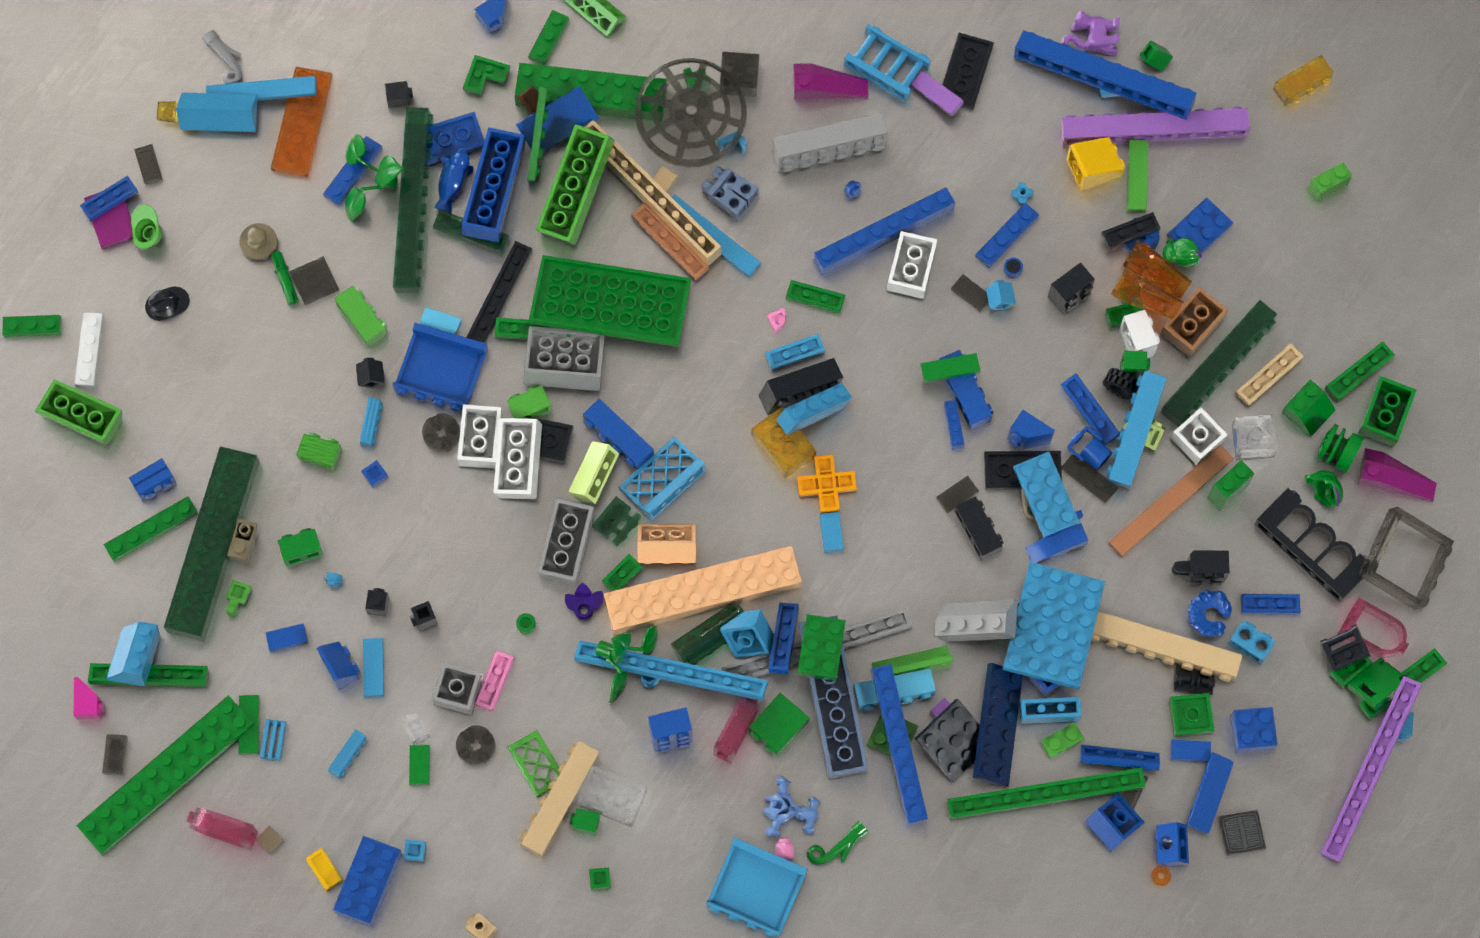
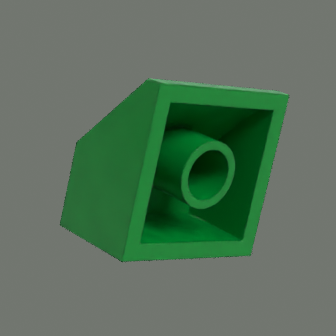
M1310 379L1286 404L1282 413L1308 436L1312 437L1336 409L1325 391Z

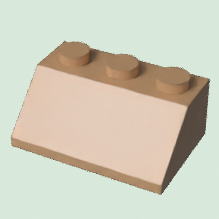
M638 524V563H696V524Z

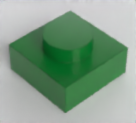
M609 867L589 869L591 890L611 888Z

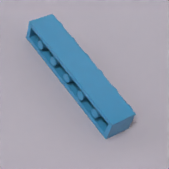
M1144 371L1143 376L1139 375L1136 386H1139L1138 392H1133L1130 404H1133L1132 411L1127 410L1124 422L1128 423L1126 429L1121 428L1118 439L1122 441L1120 447L1115 446L1112 457L1116 459L1114 465H1109L1106 476H1110L1108 482L1130 489L1167 379L1166 377Z

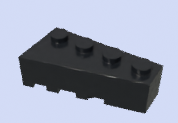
M835 358L767 380L758 396L767 415H770L841 383L844 377Z

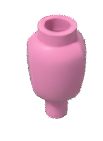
M778 838V842L775 844V855L793 862L794 847L790 842V838Z

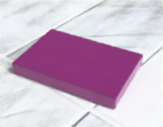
M98 193L85 197V202L90 198L94 197L95 195H97ZM125 201L92 221L102 249L133 239L131 216Z

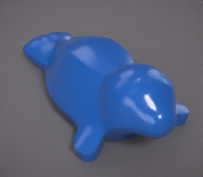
M459 149L450 158L445 155L441 157L443 170L438 183L440 199L436 203L435 208L449 214L452 212L451 203L461 193L467 175L474 171L473 166H468L470 158L465 149Z

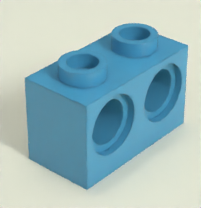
M1244 621L1241 622L1228 642V645L1259 665L1262 664L1275 644L1272 636L1265 632L1261 633L1256 630L1255 625ZM1241 632L1247 633L1248 636H1249V639H1248V640L1242 639V638L1240 637V633H1241ZM1262 643L1265 646V650H1259L1256 644Z

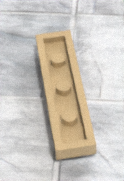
M1290 343L1240 387L1235 394L1249 407L1297 365L1304 356Z

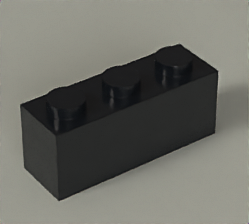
M975 496L956 505L954 512L982 561L1002 551V544L1004 542L999 533L996 534L993 529L995 525L991 517L986 516L984 512L986 508L981 500L978 501Z

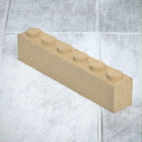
M578 741L577 745L572 744L567 753L570 755L568 761L563 760L558 769L561 772L558 779L553 778L548 787L551 789L549 795L542 797L539 806H541L538 813L534 812L529 821L532 824L529 830L524 829L519 838L522 841L521 847L539 857L544 853L599 754V751L581 741Z

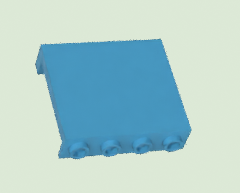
M734 837L731 843L732 846L706 904L710 905L709 910L720 914L721 910L728 913L727 917L738 922L739 918L747 921L745 925L755 930L757 926L765 929L764 934L774 938L776 934L780 936L808 869Z

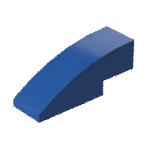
M1079 523L1047 536L1025 547L1030 561L1039 564L1064 555L1075 548L1087 545L1088 538L1082 524Z

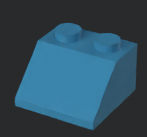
M761 610L742 612L720 628L735 658L770 654L774 633Z

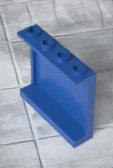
M415 322L412 328L413 335L397 380L392 384L394 390L403 396L407 394L412 395L419 401H432V404L442 407L445 405L453 411L461 412L463 405H469L488 352L487 344Z

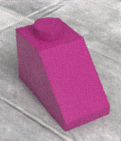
M74 677L73 716L77 720L101 719V713L104 712L103 701L82 680Z

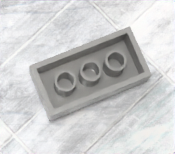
M556 498L537 572L539 577L577 585L595 513L593 506Z

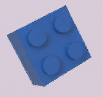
M1273 707L1233 710L1230 718L1235 754L1275 750L1278 743Z

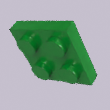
M1209 693L1170 697L1175 736L1214 733Z

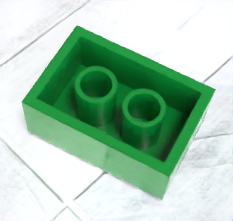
M1380 376L1358 434L1394 447L1399 440L1417 390Z
M807 614L797 671L798 676L836 682L846 620Z

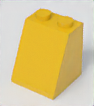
M1110 137L1070 145L1066 160L1080 191L1122 176L1125 164L1122 158L1119 159L1117 146L1114 142H1111Z

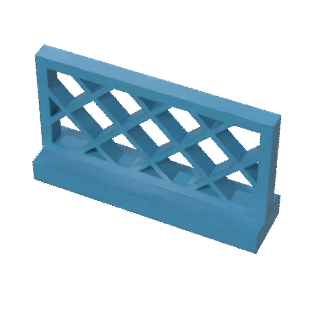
M674 436L619 486V489L652 521L707 469L705 462L697 458ZM676 444L679 447V454H669V448ZM658 458H666L665 466L655 467V461ZM679 458V466H668V459ZM682 458H691L694 461L689 466H682ZM668 470H679L678 476L675 479H668ZM644 471H652L651 479H641V474ZM655 471H665V479H654ZM638 483L637 492H629L626 489L630 484ZM641 483H651V491L640 492ZM654 483H665L662 491H654ZM640 496H651V500L644 506L640 502Z

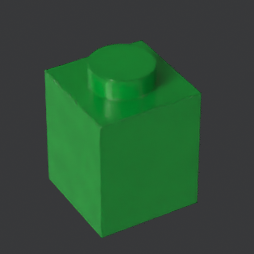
M577 808L576 813L571 814L569 824L572 825L573 831L596 836L600 813Z

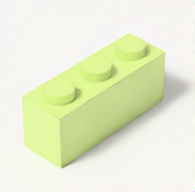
M592 441L568 492L579 501L596 504L619 453L609 444Z

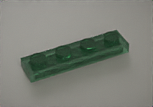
M443 210L439 211L433 224V229L503 254L510 239L509 235L501 233L499 243L462 235L463 218Z

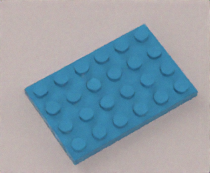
M1029 562L1017 610L1015 638L1010 639L1003 670L1079 690L1105 581Z

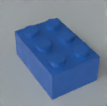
M687 707L648 716L649 732L655 752H668L671 750L670 748L676 746L678 748H685L690 745L689 743L693 742L692 727Z

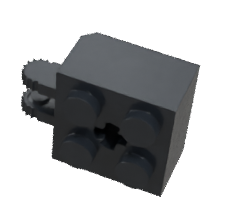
M1194 550L1189 555L1187 561H1176L1171 571L1174 575L1185 576V583H1191L1193 586H1199L1202 583H1210L1212 586L1222 585L1230 573L1229 551Z

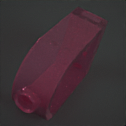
M1358 597L1337 634L1351 629V626L1356 624L1362 612L1365 611L1393 627L1399 636L1398 647L1391 650L1382 649L1363 638L1369 653L1380 658H1390L1398 652L1404 654L1409 643L1406 642L1407 632L1403 623ZM1352 636L1347 640L1352 642L1356 640L1355 636Z
M746 697L739 699L714 745V756L730 764L732 763L749 731V726L754 722L759 711L760 704L757 703L758 700Z
M196 808L195 812L190 811L187 817V823H190L189 828L250 851L258 835V831L253 824L208 809Z

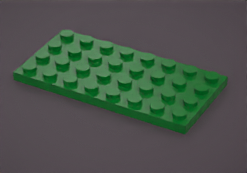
M542 255L529 324L679 347L691 278Z

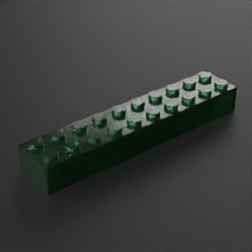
M222 446L219 447L164 624V629L167 633L205 642L230 561L227 555L238 519L243 518L260 463L257 455Z

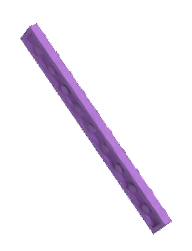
M1403 676L1322 850V855L1339 863L1341 862L1423 686L1421 683Z

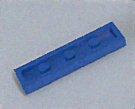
M366 136L364 138L366 151L361 159L371 164L381 151L382 145ZM358 161L355 165H350L346 162L323 193L324 197L339 206L368 167Z
M1024 203L976 253L975 257L990 268L1037 220L1039 214L1027 203Z
M1077 373L1060 384L1095 433L1102 438V443L1105 446L1119 436L1120 432Z
M779 603L768 667L769 673H789L799 604Z
M1081 745L1080 762L1087 764L1095 763L1106 766L1142 768L1148 771L1159 770L1160 767L1159 753Z

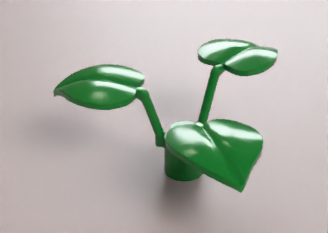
M355 134L347 146L346 161L350 165H355L358 161L377 172L375 176L377 186L362 187L360 189L354 187L350 190L346 198L345 210L351 222H354L355 218L364 209L366 197L363 192L375 189L382 190L383 187L394 189L398 182L397 176L403 170V167L389 155L381 160L378 169L363 161L361 157L365 154L366 145L364 139L359 134Z
M653 625L646 631L641 647H630V633H622L611 638L612 644L603 640L598 643L596 655L606 658V662L610 663L618 671L612 682L611 696L608 703L618 699L627 684V672L623 671L617 664L624 659L627 650L643 651V654L650 655L657 643V626Z

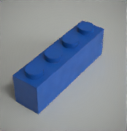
M957 350L939 358V360L963 355L960 350ZM975 374L945 379L970 430L991 422L993 410L990 404H986L984 400L985 393L981 387H978Z
M600 398L583 413L584 424L590 430L594 429L598 433L597 436L604 443L607 441L613 449L621 454L629 467H635L638 470L654 455V449Z

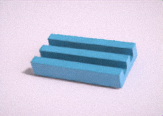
M266 719L260 753L261 759L280 761L286 721ZM270 725H273L268 755H265ZM277 726H281L276 756H273Z

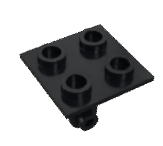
M1176 664L1174 690L1213 695L1215 675L1205 676L1199 670H1186L1181 667L1182 665Z

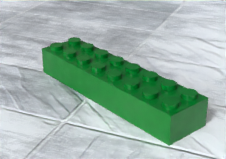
M519 63L514 96L516 106H524L518 95L531 85L534 86L538 93L540 86L548 87L547 91H550L551 94L550 101L547 104L580 86L597 115L663 122L667 79Z

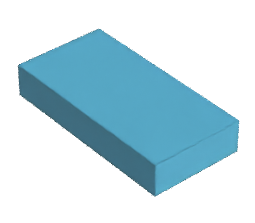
M425 307L419 324L457 334L462 320L461 318Z

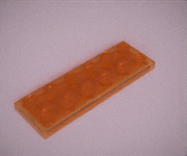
M295 67L293 78L316 77L317 96L288 98L271 164L272 171L308 177L331 85L332 73Z

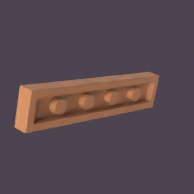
M646 203L631 214L632 218L695 281L709 270V266Z

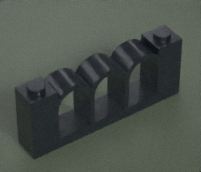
M1287 488L1261 514L1254 525L1340 603L1371 572L1374 565H1372L1370 558L1365 555L1363 556L1359 553L1356 557L1355 549L1349 543L1344 541L1336 542L1335 531L1326 523H1315L1316 517L1312 509L1301 504V497L1296 491H1291ZM1299 513L1307 518L1309 527L1295 542H1292L1278 527L1290 515ZM1312 532H1322L1327 536L1329 546L1313 561L1298 545ZM1341 550L1348 556L1349 565L1333 579L1318 564L1331 551Z

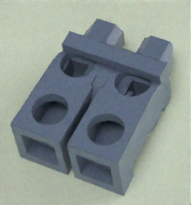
M717 166L712 173V177L717 179L715 184L707 179L701 188L708 195L709 201L725 210L734 220L738 221L747 210V207L759 195V189L740 175L732 172L730 168L724 170Z

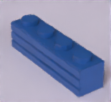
M956 400L945 401L944 410L952 450L964 448Z

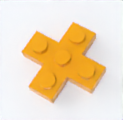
M833 454L814 456L816 475L797 477L799 497L818 495L820 513L839 512L838 493L857 491L855 471L835 473Z

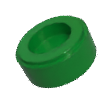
M528 613L521 614L516 621L517 629L523 634L533 632L536 627L535 618Z

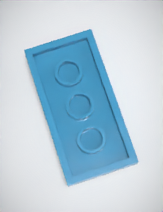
M1050 452L1013 466L1043 538L1080 523Z

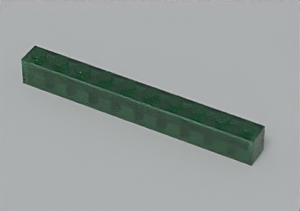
M406 107L402 157L403 170L401 171L393 289L396 293H418V287L422 286V276H419L420 269H423L421 251H424L425 248L422 233L426 232V222H423L424 215H427L425 197H428L429 193L426 179L430 178V168H427L428 161H431L429 143H432V132H430V125L434 123V115L431 114L429 108Z

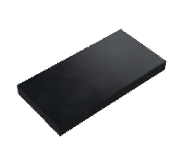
M959 32L942 85L964 101L961 107L974 110L994 42Z
M984 451L985 490H1021L1022 487L1013 466L1047 452H1050L1062 480L1061 451Z

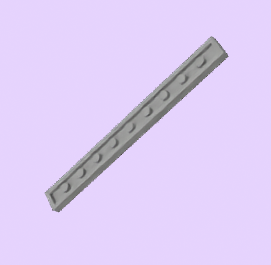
M906 608L845 627L843 635L844 649L912 628ZM801 642L793 644L790 667L799 664ZM771 651L770 654L758 655L721 667V670L753 678L770 674L768 667Z

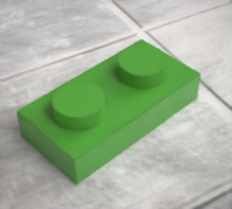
M1074 722L1041 740L1040 743L1051 759L1084 741V737Z

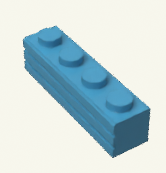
M368 398L360 437L361 446L373 447V444L376 442L377 422L380 421L381 414L379 413L383 408L381 399Z
M355 729L328 768V772L337 778L342 777L346 772V767L352 764L353 757L359 754V748L365 745L367 741L366 735Z

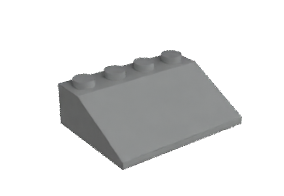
M529 326L524 365V385L600 391L605 336L566 329Z

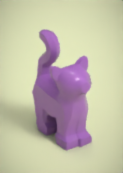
M1079 11L1071 31L1087 29V42L1083 43L1077 36L1069 34L1063 37L1062 44L1068 45L1069 41H1073L1080 49H1088L1116 56L1118 49L1114 44L1120 41V34L1116 33L1113 36H1107V32L1117 31L1118 26H1120V17L1108 20L1100 16L1091 17L1084 11Z

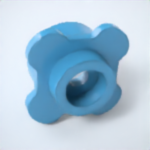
M1020 182L1018 187L1011 191L1012 197H1015L1021 204L1026 203L1029 197L1034 194V191L1026 187L1024 182Z

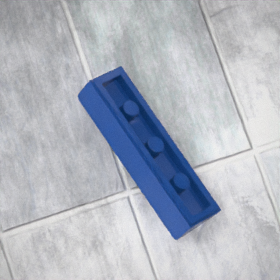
M1214 752L1211 753L1186 824L1196 832L1205 834L1210 832L1234 764L1230 759Z

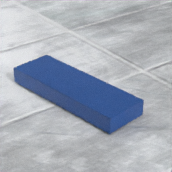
M126 176L82 203L80 207L90 222L137 194L138 190L131 179Z
M1241 594V614L1300 615V594Z

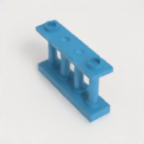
M867 24L865 35L868 37L856 55L848 53L845 56L844 66L907 102L911 95L909 85L921 68L929 70L931 61L926 55L918 54L884 34L878 27ZM876 40L884 46L873 62L867 64L862 61V57L873 41ZM891 49L898 53L899 56L889 71L882 73L878 70V66ZM908 59L915 63L904 81L899 83L894 80L893 76L904 60Z

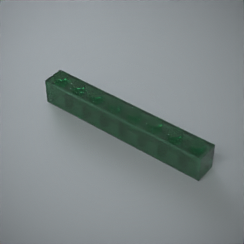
M1259 300L1166 402L1160 413L1177 427L1192 416L1190 413L1194 409L1197 411L1204 402L1202 400L1205 396L1210 397L1216 390L1215 385L1218 382L1221 384L1228 377L1226 373L1230 369L1234 370L1239 365V359L1242 356L1246 357L1251 352L1253 343L1256 342L1258 344L1264 337L1263 332L1266 329H1272L1276 324L1275 318L1277 313Z

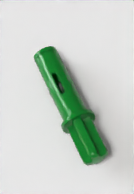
M276 251L271 254L275 267L274 272L278 275L287 304H297L299 299L288 272L289 267L286 266L282 253Z

